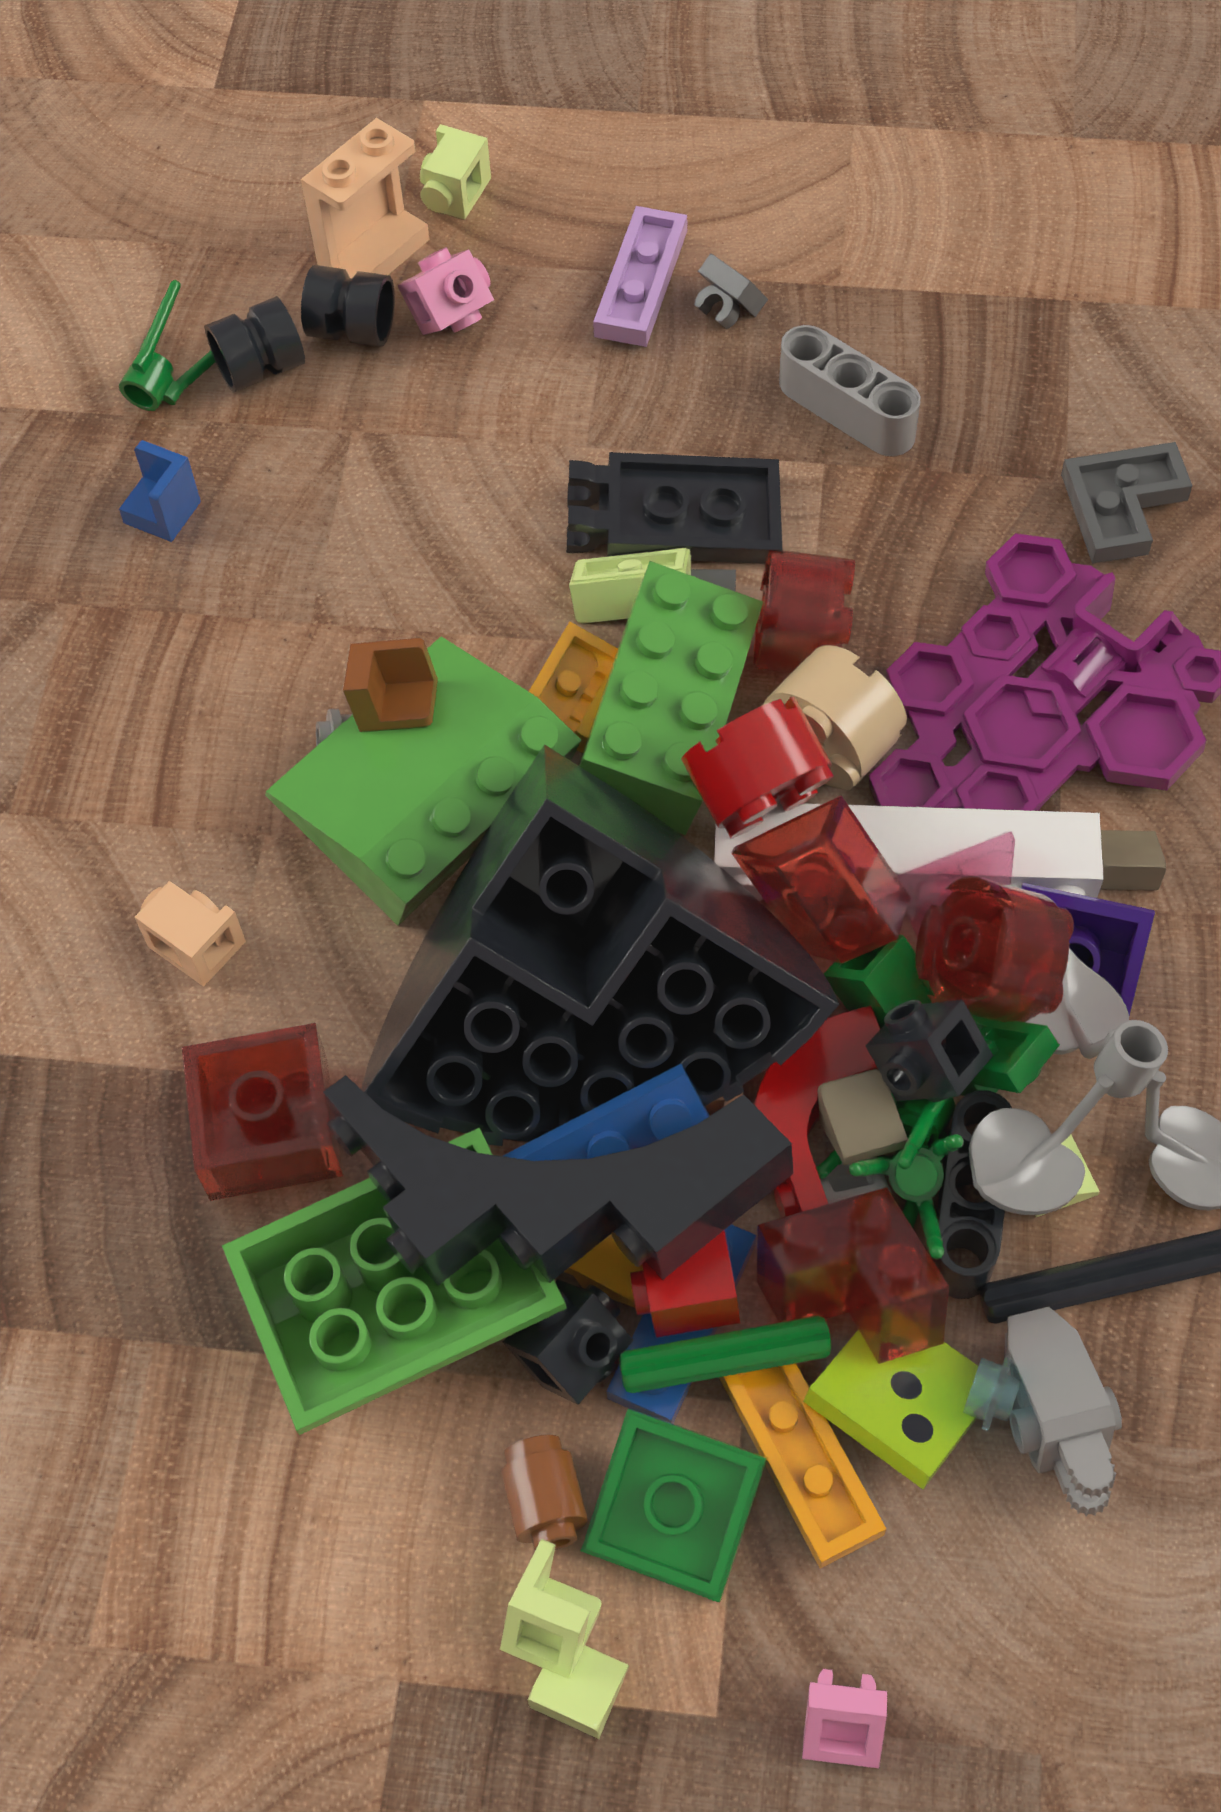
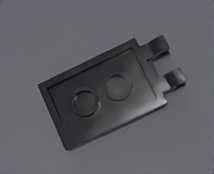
M609 452L608 465H594L586 461L569 460L566 553L589 552L601 544H607V557L686 548L690 549L691 561L780 564L783 547L779 459ZM599 501V510L589 508V506Z

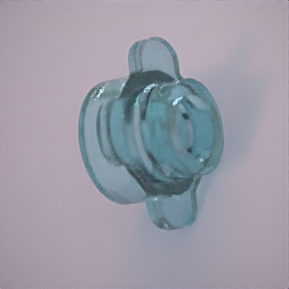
M1005 1357L1003 1365L985 1358H981L963 1413L983 1420L981 1429L985 1431L989 1430L993 1417L1007 1422L1021 1383L1020 1379L1008 1375L1013 1359Z

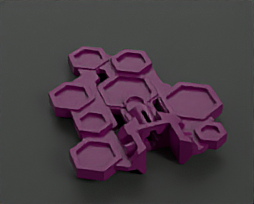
M1017 533L986 561L985 575L996 598L989 605H983L961 627V632L947 646L914 642L886 670V679L900 697L907 718L910 719L918 739L907 750L896 748L869 775V788L877 806L1039 811L1044 803L1076 770L1090 772L1097 764H1099L1107 782L1167 791L1204 752L1207 740L1195 717L1200 709L1199 702L1213 703L1221 694V651L1204 648L1199 636L1185 628L1173 611L1164 610L1133 642L1101 620L1111 610L1116 579L1113 572L1103 574L1090 565L1071 563L1060 539ZM1046 626L1056 650L1028 678L1012 676L1038 650V643L1034 636ZM1100 691L1114 692L1082 725L1080 724L1077 715ZM961 727L970 751L956 766H945L942 760L956 747L957 740L954 733Z

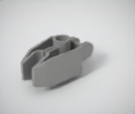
M1045 1307L1009 1316L1004 1342L1003 1381L1013 1410L1009 1412V1420L1015 1443L1022 1454H1029L1032 1466L1038 1473L1055 1471L1063 1494H1067L1066 1502H1070L1071 1509H1076L1077 1514L1084 1513L1086 1517L1088 1514L1096 1516L1097 1512H1103L1104 1506H1108L1111 1494L1109 1488H1113L1116 1472L1113 1471L1115 1464L1110 1463L1112 1457L1109 1449L1114 1431L1122 1427V1418L1117 1399L1109 1386L1103 1387L1078 1331L1050 1307Z

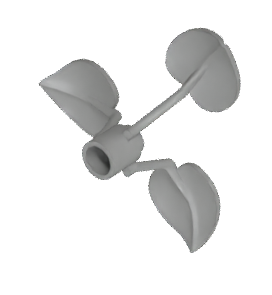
M1063 940L1055 943L1041 956L1025 980L1019 999L1021 1022L1048 1026L1060 1044L1053 1054H1067L1079 1048L1083 1057L1087 1059L1097 1056L1094 1062V1073L1097 1082L1053 1134H1051L1041 1118L1023 1109L1002 1108L984 1117L973 1132L969 1145V1159L975 1189L979 1191L985 1200L1011 1213L1040 1215L1064 1207L1075 1197L1081 1188L1085 1176V1167L1082 1160L1061 1143L1070 1136L1103 1095L1108 1094L1115 1098L1133 1097L1147 1088L1145 1137L1157 1145L1149 1158L1150 1171L1155 1181L1166 1194L1187 1207L1208 1211L1220 1209L1221 1122L1204 1111L1188 1106H1170L1159 1117L1160 1087L1165 1082L1166 1075L1158 1069L1168 1055V1045L1164 1036L1157 1028L1147 1022L1129 1020L1126 1005L1116 990L1104 978L1080 961Z

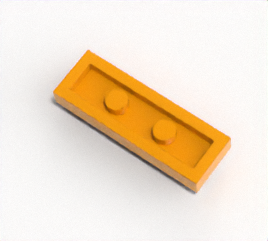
M796 1363L719 1377L758 1453L767 1457L765 1466L820 1569L885 1535L886 1527L827 1419L803 1402L809 1386Z

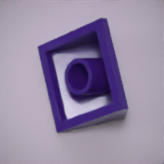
M1022 883L1009 932L994 1008L1019 1014L1021 991L1030 971L1048 949L1055 943L1063 940L1080 961L1104 978L1116 990L1126 1005L1130 1016L1155 911Z

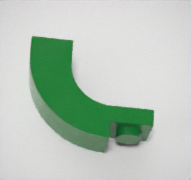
M862 930L824 973L833 991L849 1011L871 1006L880 1029L885 1025L884 1017L886 1014L904 1002L919 1000L922 1004L959 1000L933 977L904 935ZM966 1004L993 1056L960 1095L965 1096L976 1090H989L995 1093L998 1090L1021 1093L1027 1085L1039 1076L1043 1065L1060 1044L1047 1025L996 1018Z

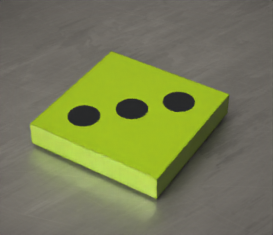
M884 1299L811 1385L803 1402L918 1487L924 1489L994 1397L1002 1382Z

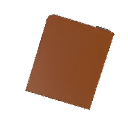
M411 638L350 644L343 692L360 732L426 727L432 724L438 678L423 639Z

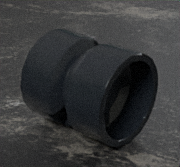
M312 265L307 273L302 291L301 323L304 333L309 337L340 340L343 334L346 333L351 343L378 347L384 346L388 340L394 316L395 290L393 280L390 275L357 271L354 277L350 278L346 269Z
M278 296L249 307L247 319L243 320L236 314H232L204 325L211 353L223 379L233 393L263 381L265 369L277 375L305 364V354L299 334L287 308Z

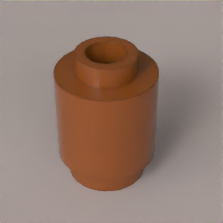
M556 1435L534 1436L520 1440L504 1450L506 1465L501 1469V1475L517 1541L533 1543L534 1550H536L541 1539L556 1544L555 1550L576 1542V1531L587 1524L588 1518L571 1452L562 1449L560 1438Z

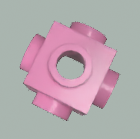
M447 247L440 249L418 262L422 272L397 285L423 335L441 331L448 326L451 327L454 333L480 320L482 316L478 309L494 300L488 288L490 287L488 272L481 261L472 256L469 249L450 255Z

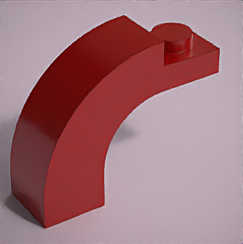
M871 1006L827 1018L815 1034L781 1066L775 1062L769 1067L755 1099L754 1105L792 1143L794 1173L774 1189V1194L783 1224L785 1226L795 1224L802 1246L828 1239L832 1212L808 1144L809 1134L819 1121L817 1090L823 1083L878 1069L866 1048V1044L880 1030Z

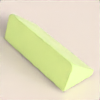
M678 548L578 560L575 563L569 584L575 619L578 623L628 619L649 561L691 575L690 549Z

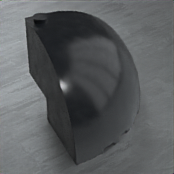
M544 744L476 847L427 932L384 1021L370 1057L361 1090L383 1110L403 1122L437 1134L440 1128L461 1133H469L480 1128L488 1145L503 1146V1140L530 1142L679 1064H682L704 1106L721 1097L727 1102L744 1092L743 1085L770 1065L777 1062L781 1066L815 1034L838 1007L839 1002L823 972L802 945L762 903L730 874L643 807Z

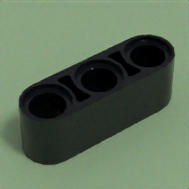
M976 1090L968 1093L957 1103L948 1136L960 1135L963 1138V1145L956 1151L944 1156V1179L940 1188L936 1215L942 1236L944 1254L940 1259L931 1257L930 1274L939 1290L945 1295L956 1299H970L980 1294L982 1286L990 1281L1001 1248L1005 1210L996 1207L988 1201L982 1203L967 1201L959 1195L956 1189L963 1185H973L969 1159V1145L972 1135L965 1126L979 1124L984 1117L993 1111L1002 1108H1012L1009 1101L1003 1096L989 1090ZM955 1248H965L978 1256L981 1265L975 1268H963L956 1265L950 1259L947 1252Z

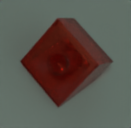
M842 795L733 848L731 854L771 911L809 955L844 963L898 939L911 897Z

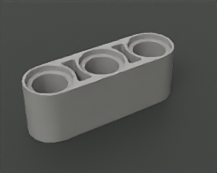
M801 325L793 327L785 333L781 342L779 385L786 396L881 455H902L912 448L916 438L921 400L918 390L912 384L818 327Z

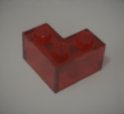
M887 1187L757 1225V1283L779 1323L813 1316H821L824 1319H828L849 1312L878 1364L944 1344L949 1286Z

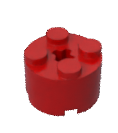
M790 697L785 705L781 699H778L736 718L717 730L719 734L715 741L717 746L706 752L700 741L691 747L681 758L717 827L720 829L725 828L730 839L738 837L760 825L764 821L762 816L777 807V803H781L785 811L794 809L815 797L819 793L817 788L834 778L830 770L833 765L795 697Z

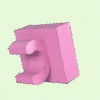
M823 1669L819 1674L818 1683L810 1682L802 1759L879 1768L887 1717V1691L876 1690L875 1680L872 1675L862 1674L860 1688L832 1685V1670Z

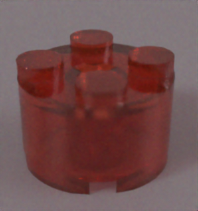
M768 550L760 591H763L761 599L763 605L754 633L753 664L755 668L792 673L816 648L825 645L842 648V644L849 643L853 622V608L844 607L843 594H851L855 574V559L787 550Z
M963 877L950 883L945 889L953 892L945 899L941 906L930 905L923 917L917 937L916 968L919 979L929 981L935 995H927L934 1003L963 999L972 1016L1001 1022H1026L1038 1014L1047 1015L1054 1012L1060 1005L1064 992L1062 981L1068 963L1069 940L1074 929V921L1070 912L1067 909L1058 907L1053 900L1044 894L979 877Z

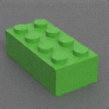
M649 561L635 597L579 766L624 794L670 828L683 835H686L703 799L681 758L691 747L700 741L706 752L717 746L715 742L719 737L717 730L727 723L763 601Z

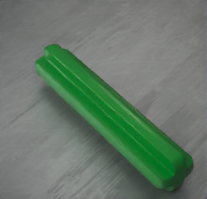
M813 1316L626 1350L620 1354L619 1364L622 1382L626 1391L636 1393L822 1359L830 1355L832 1345L829 1328L824 1317Z

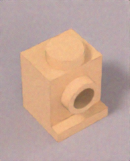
M170 881L164 887H158L153 890L144 900L140 912L135 916L147 946L203 987L246 942L235 911L226 905L219 910L203 893L194 890L189 895Z

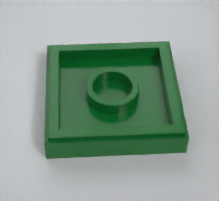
M627 1409L581 1552L720 1603L767 1457L645 1413Z

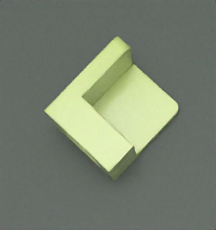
M541 1539L508 1604L500 1650L570 1679L599 1616L601 1600L549 1578L556 1544Z

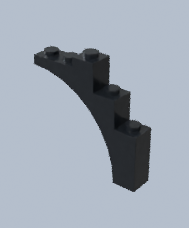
M346 1075L323 1092L334 1115L326 1124L335 1139L350 1156L361 1150L374 1165L367 1173L380 1193L389 1202L383 1207L394 1233L386 1238L388 1245L409 1272L413 1273L422 1266L438 1286L498 1238L520 1268L526 1270L534 1264L548 1282L551 1283L610 1234L619 1249L632 1264L640 1267L643 1263L647 1262L663 1280L794 1173L792 1143L744 1094L697 1125L644 1147L590 1159L530 1161L476 1153L425 1135L383 1110Z

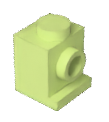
M440 124L436 130L437 147L433 153H428L425 156L421 165L420 181L425 185L420 193L421 200L432 211L465 220L491 179L488 139Z

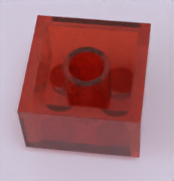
M316 1023L182 1047L194 1169L210 1201L343 1176L339 1143L326 1124L334 1117L323 1093L331 1084L327 1056Z

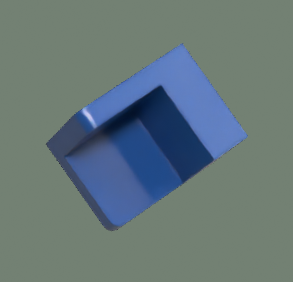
M141 440L134 451L143 477L121 505L119 511L124 524L172 542L201 502L189 459L186 456Z

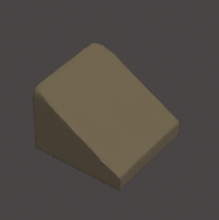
M1101 830L1103 882L1100 889L1159 890L1166 872V862L1156 832Z
M879 1069L830 1081L819 1086L817 1090L819 1122L844 1166L904 1149L908 1138L890 1089L883 1081Z

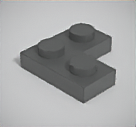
M1176 442L1064 459L1061 472L1092 564L1149 555L1153 539L1141 508L1188 501L1192 489L1191 480Z

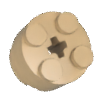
M825 645L816 648L767 697L763 705L781 699L785 705L790 697H795L833 765L830 770L834 778L825 784L843 790H851L897 742L898 738L902 735L900 731L906 725L907 715L897 692L882 674L875 670L868 677L853 665L860 658L859 656L841 647Z

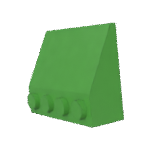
M442 636L427 648L438 678L433 722L431 725L360 732L353 715H351L265 793V796L397 926L470 859L488 828L544 744L571 761L581 742V739L538 697Z
M480 1128L448 1142L476 1153L493 1155ZM370 1178L222 1245L299 1435L567 1309L555 1281L553 1280L549 1283L534 1264L526 1270L520 1268L505 1250L499 1238L439 1286L422 1266L413 1273L409 1272L386 1241V1238L394 1233L383 1209L389 1202Z

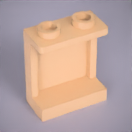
M375 118L301 179L317 265L346 269L350 278H353L357 271L389 275L430 240L428 224L404 210L398 166L415 153L414 140L378 118Z

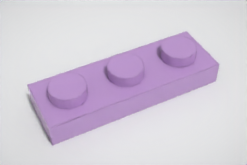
M639 206L635 207L593 321L594 337L647 347L687 233V215Z

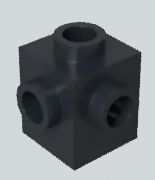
M963 999L922 1004L919 1000L904 1002L886 1014L884 1017L885 1025L866 1044V1048L879 1069L883 1081L889 1087L896 1101L927 1099L929 1102H939L950 1097H958L993 1056Z
M557 1279L555 1283L567 1309L506 1337L502 1342L542 1388L579 1405L597 1383L606 1379L613 1372L620 1354L634 1340L616 1320L621 1311L605 1292L592 1284L582 1289Z

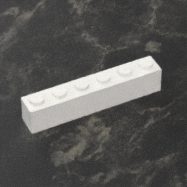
M777 803V807L762 816L764 821L760 825L738 837L730 839L725 828L720 829L717 825L715 831L714 862L738 881L758 901L762 899L792 900L804 906H815L824 902H855L867 908H879L888 904H914L929 910H944L953 906L984 907L992 912H1009L1016 909L1022 883L1097 898L1103 882L1100 813L805 803L785 811L781 803Z

